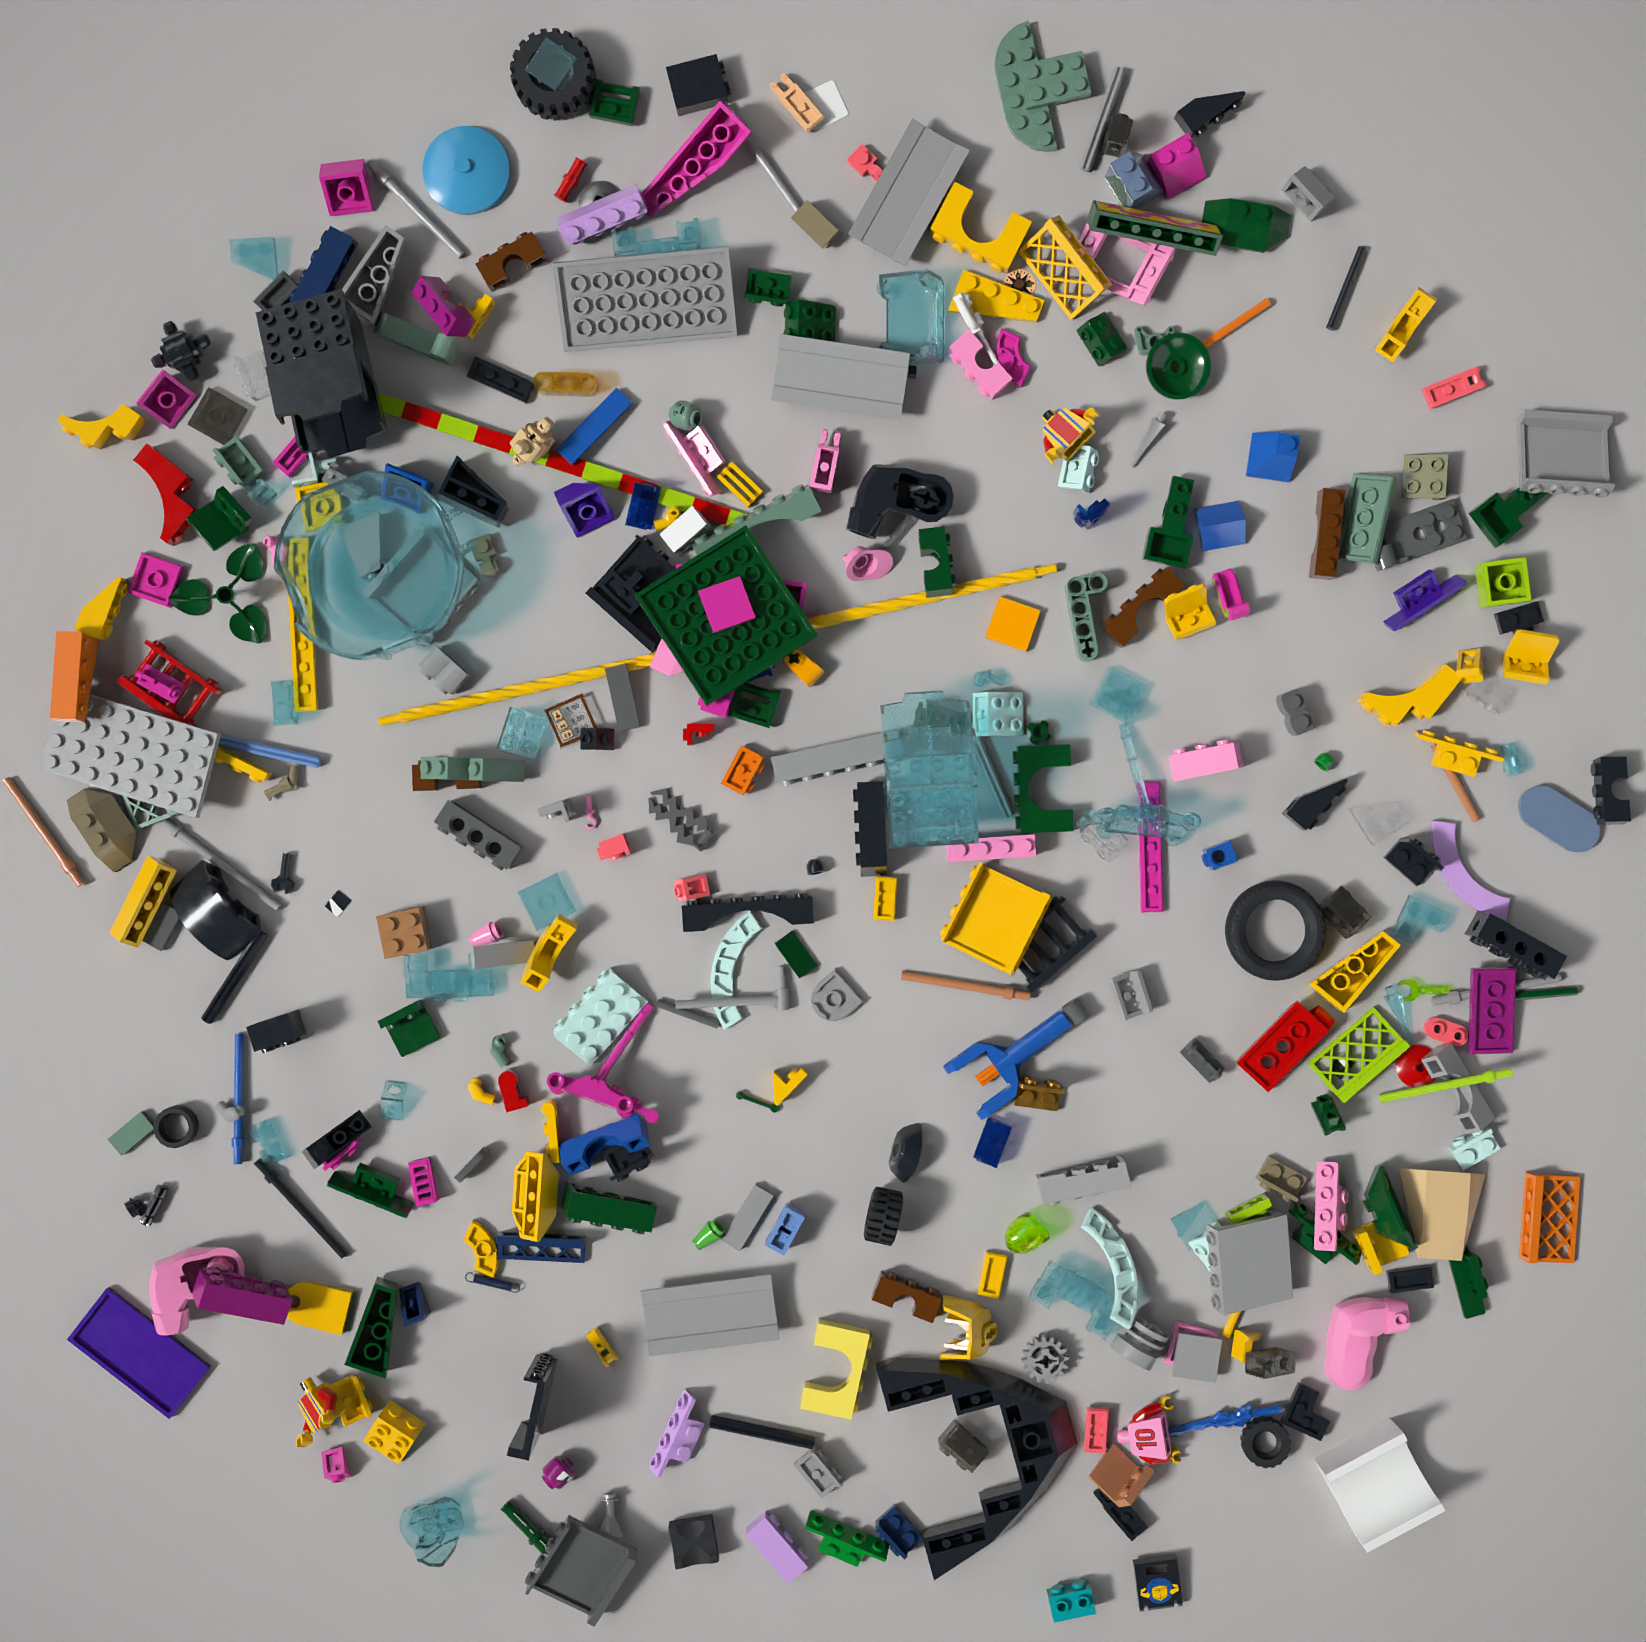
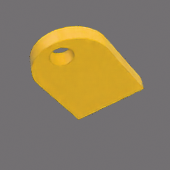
M300 1281L288 1290L290 1296L296 1295L300 1298L299 1306L291 1304L287 1315L289 1320L297 1325L338 1335L344 1333L354 1291L313 1281Z

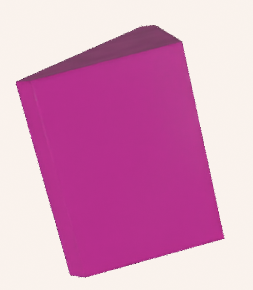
M162 369L137 400L136 404L171 429L197 395L173 375Z

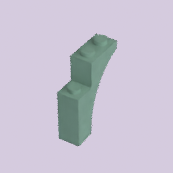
M421 757L420 779L524 782L525 760Z

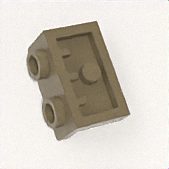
M1269 1155L1255 1177L1261 1182L1259 1186L1269 1192L1272 1189L1279 1192L1278 1197L1289 1203L1291 1200L1298 1202L1299 1198L1297 1196L1307 1180L1306 1176Z

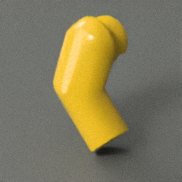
M672 506L668 509L664 518L653 521L656 532L666 529L681 516V510L676 506Z
M472 1078L468 1084V1090L476 1101L493 1105L496 1095L484 1092L481 1088V1079Z

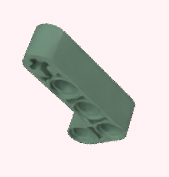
M383 312L374 330V334L449 366H452L460 348L458 342L442 333H432Z
M1102 573L1075 576L1065 584V595L1076 655L1083 662L1093 660L1098 654L1088 596L1099 594L1106 589L1108 580ZM1093 578L1101 580L1102 587L1100 589H1095L1092 586L1091 581ZM1072 582L1080 584L1081 590L1079 593L1071 591L1070 584ZM1076 603L1084 606L1085 611L1083 614H1077L1074 611ZM1079 625H1086L1088 627V635L1082 636L1079 634ZM1088 638H1090L1091 641H1088L1086 643L1087 648L1092 649V653L1089 654V657H1087L1086 654L1082 653V650L1085 649V642L1080 644V641L1087 640Z

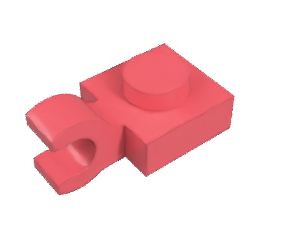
M862 144L847 159V163L862 177L868 173L875 181H878L883 172L880 167L875 165L878 159Z

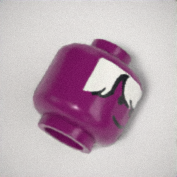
M553 1457L542 1469L543 1481L551 1489H562L574 1477L573 1462L568 1457Z

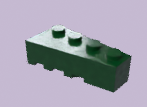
M567 1182L561 1208L566 1218H569V1221L581 1223L582 1220L589 1221L591 1225L602 1227L603 1224L611 1225L612 1229L620 1231L628 1228L637 1234L652 1232L657 1210L654 1202L625 1196L623 1200L620 1199V1195L607 1191L602 1195L598 1191L593 1190L594 1188L585 1186V1188L580 1190L574 1188V1183Z

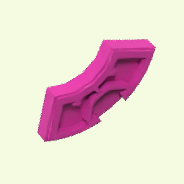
M1001 328L997 340V358L1000 361V365L1012 377V382L1021 387L1031 366L1024 362L1020 355L1019 343L1021 337Z

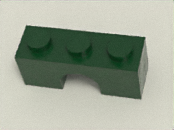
M945 526L918 529L921 557L931 556L939 562L936 568L924 570L923 578L926 598L952 595V590L956 587L955 574L951 575L950 567H953V556L948 554L947 549L948 546H951L950 534H945Z

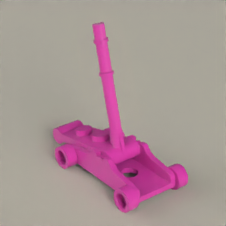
M649 1003L643 1007L632 1025L625 1031V1035L602 1068L593 1077L587 1075L583 1078H571L562 1076L558 1072H553L547 1077V1085L551 1092L556 1095L565 1092L614 1109L622 1118L632 1116L634 1111L644 1116L649 1124H655L658 1121V1112L656 1110H648L641 1106L643 1102L633 1095L631 1098L623 1094L624 1090L619 1086L613 1084L611 1087L606 1084L609 1071L632 1038L634 1039V1035L643 1022L648 1019V1015L654 1007Z

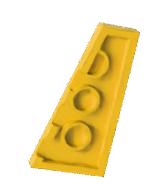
M963 270L954 293L956 295L961 291L963 294L967 292L973 301L971 308L974 313L979 312L980 315L991 318L1000 317L1034 323L1037 322L1045 301L966 270ZM952 298L948 313H960Z

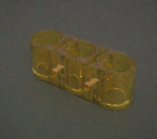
M539 372L533 379V384L537 391L545 396L591 397L598 392L599 388L595 377L589 373ZM543 379L550 381L546 388L539 387V383ZM564 380L571 381V386L568 389L561 388V383ZM585 381H592L593 386L591 389L585 390L582 388Z

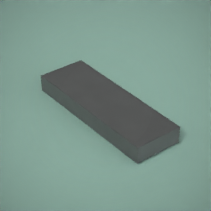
M627 663L605 667L619 732L640 728Z

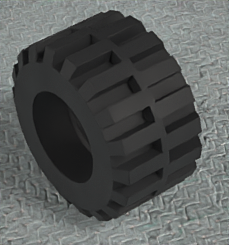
M877 1186L874 1188L865 1221V1241L888 1246L894 1243L903 1206L902 1192Z

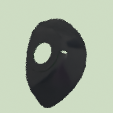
M920 1123L908 1125L900 1129L892 1145L889 1158L890 1170L903 1183L913 1175L919 1163L922 1150V1128ZM898 1143V1145H899L898 1153H897V1155L894 1157V1148H895L896 1144Z

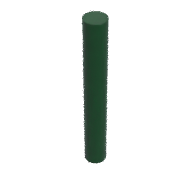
M1577 987L1515 992V1001L1573 996L1578 994Z

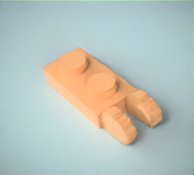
M782 73L780 75L781 81L788 90L784 93L775 82H772L769 86L780 102L808 133L824 117L798 85L794 84L785 73Z

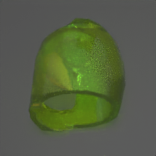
M1029 1211L1013 1220L1005 1231V1244L1009 1251H1013L1016 1254L1032 1252L1050 1239L1049 1231Z

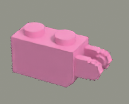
M823 429L810 481L812 491L828 494L832 492L840 448L838 447L841 432L836 431L832 447L825 445L828 438V430Z

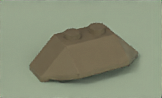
M84 788L66 800L71 820L94 855L109 869L117 872L133 861L137 830L113 794Z

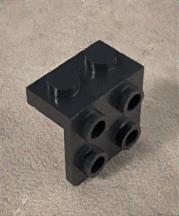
M615 1145L603 1151V1155L612 1170V1174L609 1177L610 1180L614 1181L617 1179L620 1182L629 1177L631 1171L636 1169L639 1172L648 1167L653 1156L650 1147L630 1153L625 1147Z

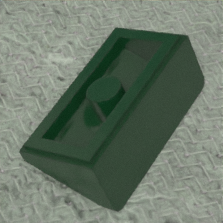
M793 930L774 943L799 979L817 966Z

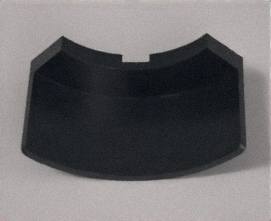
M201 860L170 890V899L178 917L188 931L208 950L225 960H230L261 931L259 914L251 911L238 899L233 901L227 893L229 888L222 878L220 869Z

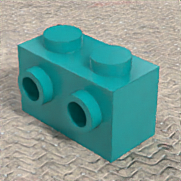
M1076 1580L1070 1585L1063 1586L1062 1584L1053 1585L1051 1589H1046L1054 1623L1096 1614L1089 1581Z

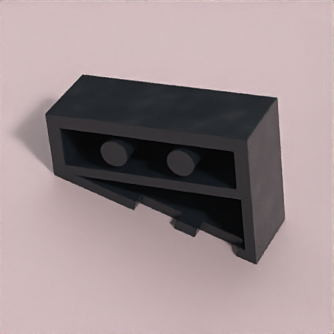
M456 456L437 493L440 501L499 528L509 510L507 502L470 469L459 456Z

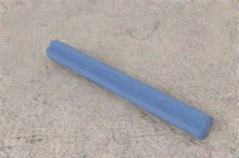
M221 735L218 745L318 768L321 764L320 756Z

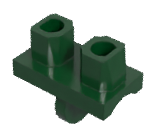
M1329 1094L1317 1096L1316 1101L1311 1102L1312 1110L1325 1136L1335 1131L1346 1130L1343 1119L1333 1098Z

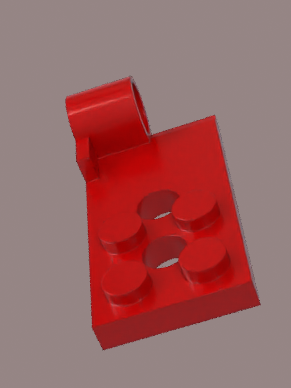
M1296 1001L1236 1060V1063L1269 1092L1330 1031L1329 1029L1336 1020L1320 1005L1315 1006L1309 1012L1302 1004ZM1279 1041H1286L1289 1044L1288 1049L1285 1051H1278L1276 1045ZM1265 1056L1273 1058V1064L1269 1067L1261 1064V1060Z

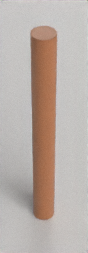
M1434 744V745L1431 746V748H1432V750H1433L1434 753H1435L1437 744ZM1443 768L1472 822L1481 819L1456 773Z

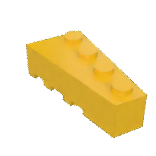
M1381 931L1307 985L1337 1010L1344 1013L1401 945L1384 931Z

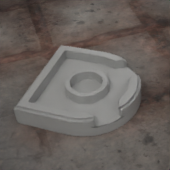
M836 969L832 970L815 986L811 997L812 1007L816 1014L822 1019L829 1021L844 1019L864 1002Z

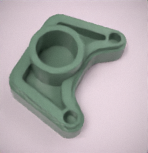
M1137 326L1134 330L1138 353L1142 356L1148 355L1152 346L1160 338L1175 333V328L1169 326L1162 334H1148L1143 327Z

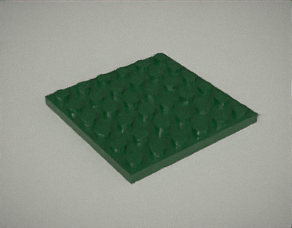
M746 525L634 595L706 707L818 637L813 626ZM740 576L755 619L713 634L698 591Z

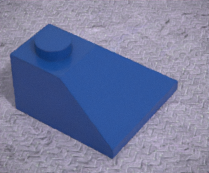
M1281 432L1252 433L1246 477L1289 483L1297 459L1300 435Z

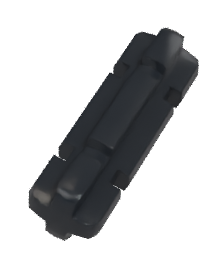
M160 1184L156 1186L155 1194L151 1196L144 1210L146 1212L140 1218L141 1224L145 1226L152 1225L154 1221L153 1216L157 1215L164 1201L162 1198H165L168 1193L167 1187Z

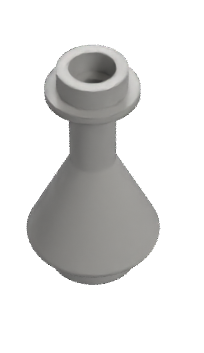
M604 1493L601 1501L606 1502V1517L600 1530L619 1539L624 1535L614 1516V1501L619 1500V1498L616 1497V1493Z

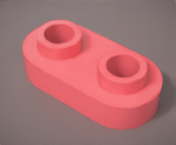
M1431 1017L1424 1023V1032L1432 1039L1447 1044L1451 1043L1453 1046H1462L1468 1039V1032L1461 1025L1438 1017ZM1435 1025L1440 1026V1030L1438 1032H1434ZM1456 1032L1460 1033L1459 1039L1454 1038Z

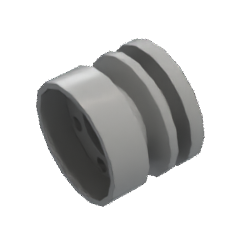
M1135 1315L1133 1326L1130 1329L1123 1327L1128 1336L1117 1333L1111 1348L1133 1364L1150 1371L1158 1358L1151 1351V1348L1161 1351L1164 1347L1158 1341L1166 1343L1169 1337L1153 1322Z

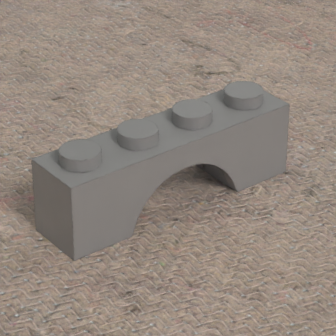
M1451 1043L1435 1047L1421 1059L1431 1078H1441L1448 1081L1470 1076ZM1476 1084L1453 1088L1457 1099L1454 1117L1465 1135L1482 1131L1495 1119Z

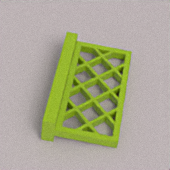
M1372 1007L1307 1064L1335 1094L1336 1098L1341 1103H1345L1405 1052L1410 1045ZM1372 1013L1379 1020L1378 1029L1366 1028V1019ZM1363 1022V1027L1358 1028L1357 1026ZM1362 1030V1043L1349 1042L1350 1032ZM1365 1031L1378 1032L1377 1044H1365ZM1381 1032H1390L1396 1040L1390 1045H1381ZM1344 1037H1346V1042H1340ZM1336 1044L1346 1045L1345 1057L1333 1056V1047ZM1349 1045L1362 1046L1361 1059L1348 1058ZM1365 1046L1377 1047V1056L1373 1060L1364 1059ZM1380 1047L1386 1048L1380 1053ZM1330 1050V1056H1324ZM1320 1058L1329 1059V1072L1320 1071L1314 1063ZM1333 1059L1345 1060L1344 1073L1332 1072ZM1348 1060L1361 1061L1360 1071L1357 1074L1348 1073ZM1364 1061L1369 1062V1063L1364 1067ZM1323 1074H1329L1328 1079ZM1332 1074L1344 1075V1085L1338 1090L1331 1084ZM1347 1076H1353L1350 1080L1347 1081Z

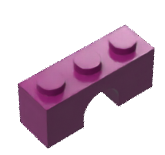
M420 276L411 294L446 336L466 337L475 322L474 317L464 306L455 305L447 300L452 291L440 277Z

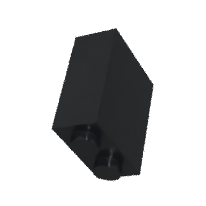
M717 54L666 67L678 116L715 107L719 101L727 102L728 104V95H731L728 81H723L722 75L726 74L723 61H718Z

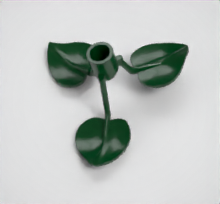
M254 543L243 545L229 555L226 561V570L229 574L236 576L229 586H222L218 588L216 594L208 595V588L203 582L191 579L180 584L168 597L169 601L178 610L193 616L206 613L209 610L208 600L217 598L220 603L231 604L239 612L232 615L229 622L230 630L235 637L258 644L265 637L267 625L265 615L261 609L254 605H247L242 610L234 602L236 592L233 587L240 578L246 582H252L257 580L263 573V559L258 546Z

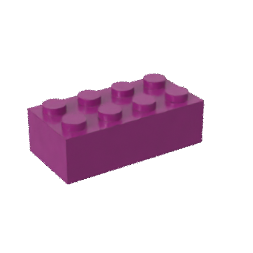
M200 1268L192 1292L198 1309L281 1325L285 1324L292 1303V1298L286 1286L280 1281L272 1280L271 1282H266L260 1277L250 1276V1278H246L236 1272H229V1274L221 1273L220 1270L215 1268H207V1270Z

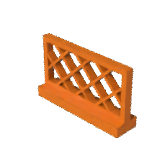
M1525 1172L1519 1259L1528 1263H1574L1580 1176ZM1544 1180H1551L1555 1186L1546 1193L1543 1189ZM1567 1181H1573L1572 1190L1566 1193L1562 1186ZM1559 1190L1564 1197L1555 1204L1551 1196ZM1548 1200L1553 1208L1547 1214H1544L1542 1205ZM1568 1201L1571 1205V1211L1565 1215L1560 1208ZM1557 1211L1562 1219L1554 1226L1549 1218ZM1547 1222L1552 1229L1543 1236L1540 1233V1227ZM1567 1223L1569 1233L1563 1237L1558 1230ZM1556 1233L1561 1240L1552 1247L1547 1240ZM1545 1244L1550 1251L1545 1256H1538L1539 1248ZM1565 1244L1568 1248L1567 1257H1560L1557 1251Z

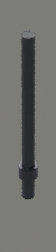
M259 1158L254 1165L263 1173L264 1179L269 1184L272 1183L341 1259L344 1258L348 1252L279 1179V1174L274 1169L271 1170Z

